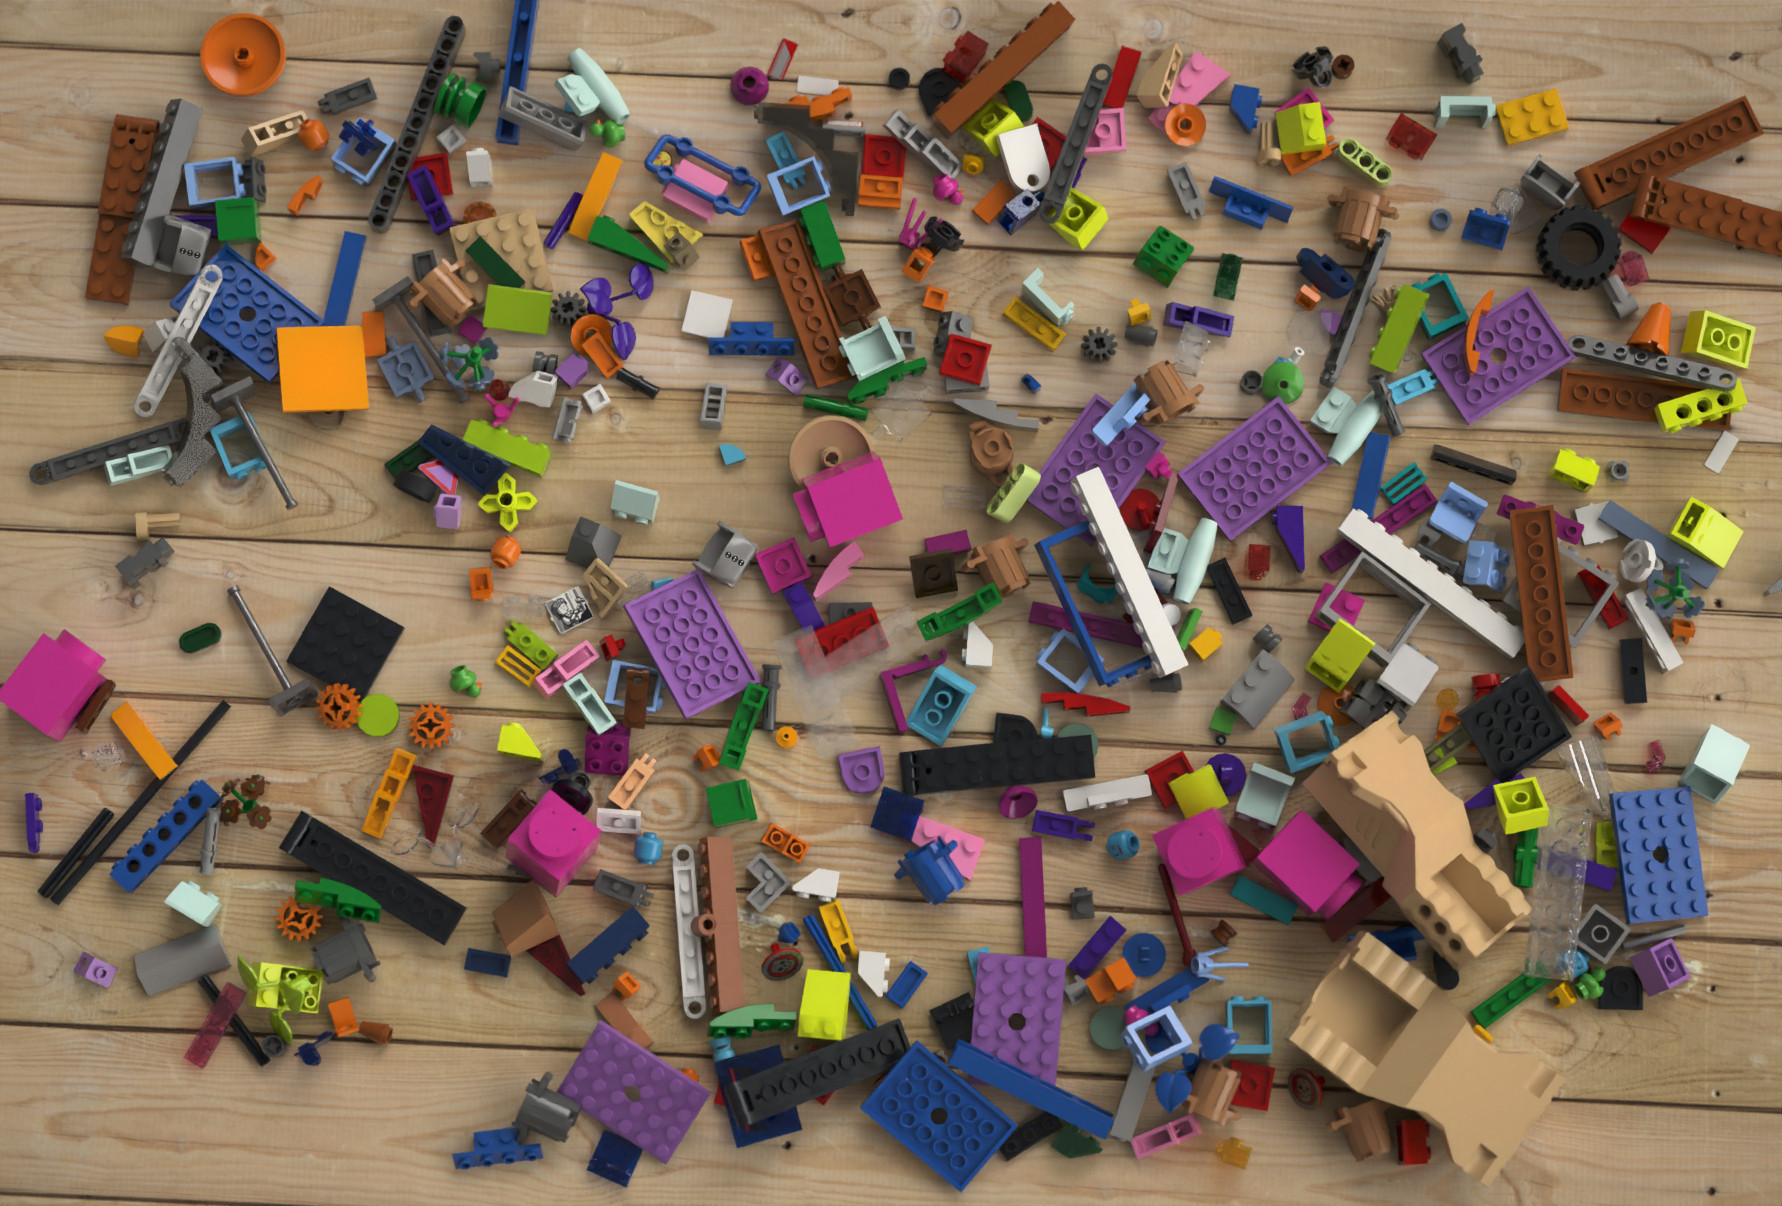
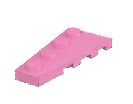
M1195 51L1176 78L1168 107L1155 108L1147 121L1163 132H1166L1165 118L1174 106L1183 103L1198 105L1202 99L1212 93L1223 81H1226L1231 74Z
M904 810L896 828V832L919 847L937 839L939 835L946 844L951 840H955L958 846L949 856L961 875L969 881L971 880L985 839Z

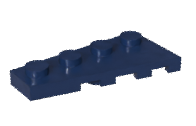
M432 424L417 442L483 496L489 492L511 465V463Z

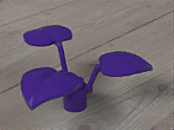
M636 264L630 270L629 283L633 290L628 293L609 298L612 290L610 283L605 278L592 279L580 288L588 300V314L602 316L606 320L617 324L611 329V338L622 360H626L634 349L636 333L629 322L621 323L619 319L608 315L613 310V301L634 295L635 293L639 300L649 298L653 291L654 280L650 268L645 264Z

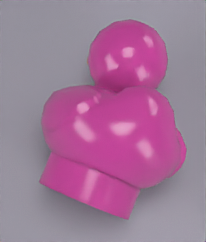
M947 173L933 179V195L938 201H943L945 197L949 196V201L953 205L962 203L964 191L957 190L958 182L955 179L949 178Z
M1134 1005L1122 1017L1126 1021L1125 1026H1128L1150 1014L1148 1011L1138 1009ZM1157 1022L1144 1028V1032L1148 1036H1154L1159 1031Z

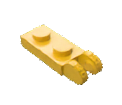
M839 899L819 906L831 942L837 950L841 963L846 962V957L840 946L849 943L850 952L854 959L858 958L859 955L853 942L854 938Z

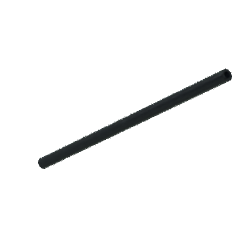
M221 701L172 759L178 767L162 780L157 776L55 892L50 898L55 904L59 906L231 708L226 701Z

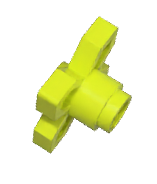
M505 473L497 481L499 493L497 495L486 494L479 501L478 505L487 514L500 512V525L508 532H512L519 524L516 510L531 511L538 503V500L530 492L516 494V480L508 473ZM511 500L512 502L509 505H505V501Z

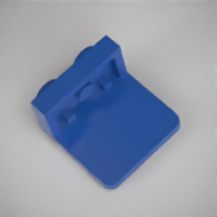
M1475 207L1474 210L1469 211L1461 239L1503 250L1511 221L1507 220L1508 217L1497 213L1495 216L1488 215L1487 210Z

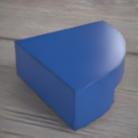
M1026 373L1021 378V381L1033 394H1036L1041 389L1039 382L1030 374Z

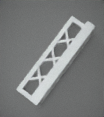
M1639 588L1626 594L1621 600L1664 674L1684 662L1657 614H1655L1654 610H1649L1645 606V599L1647 597L1643 589Z

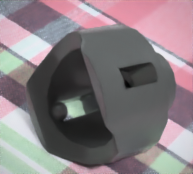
M474 52L473 56L476 57L480 65V72L475 81H492L493 73H500V59H492L491 52Z

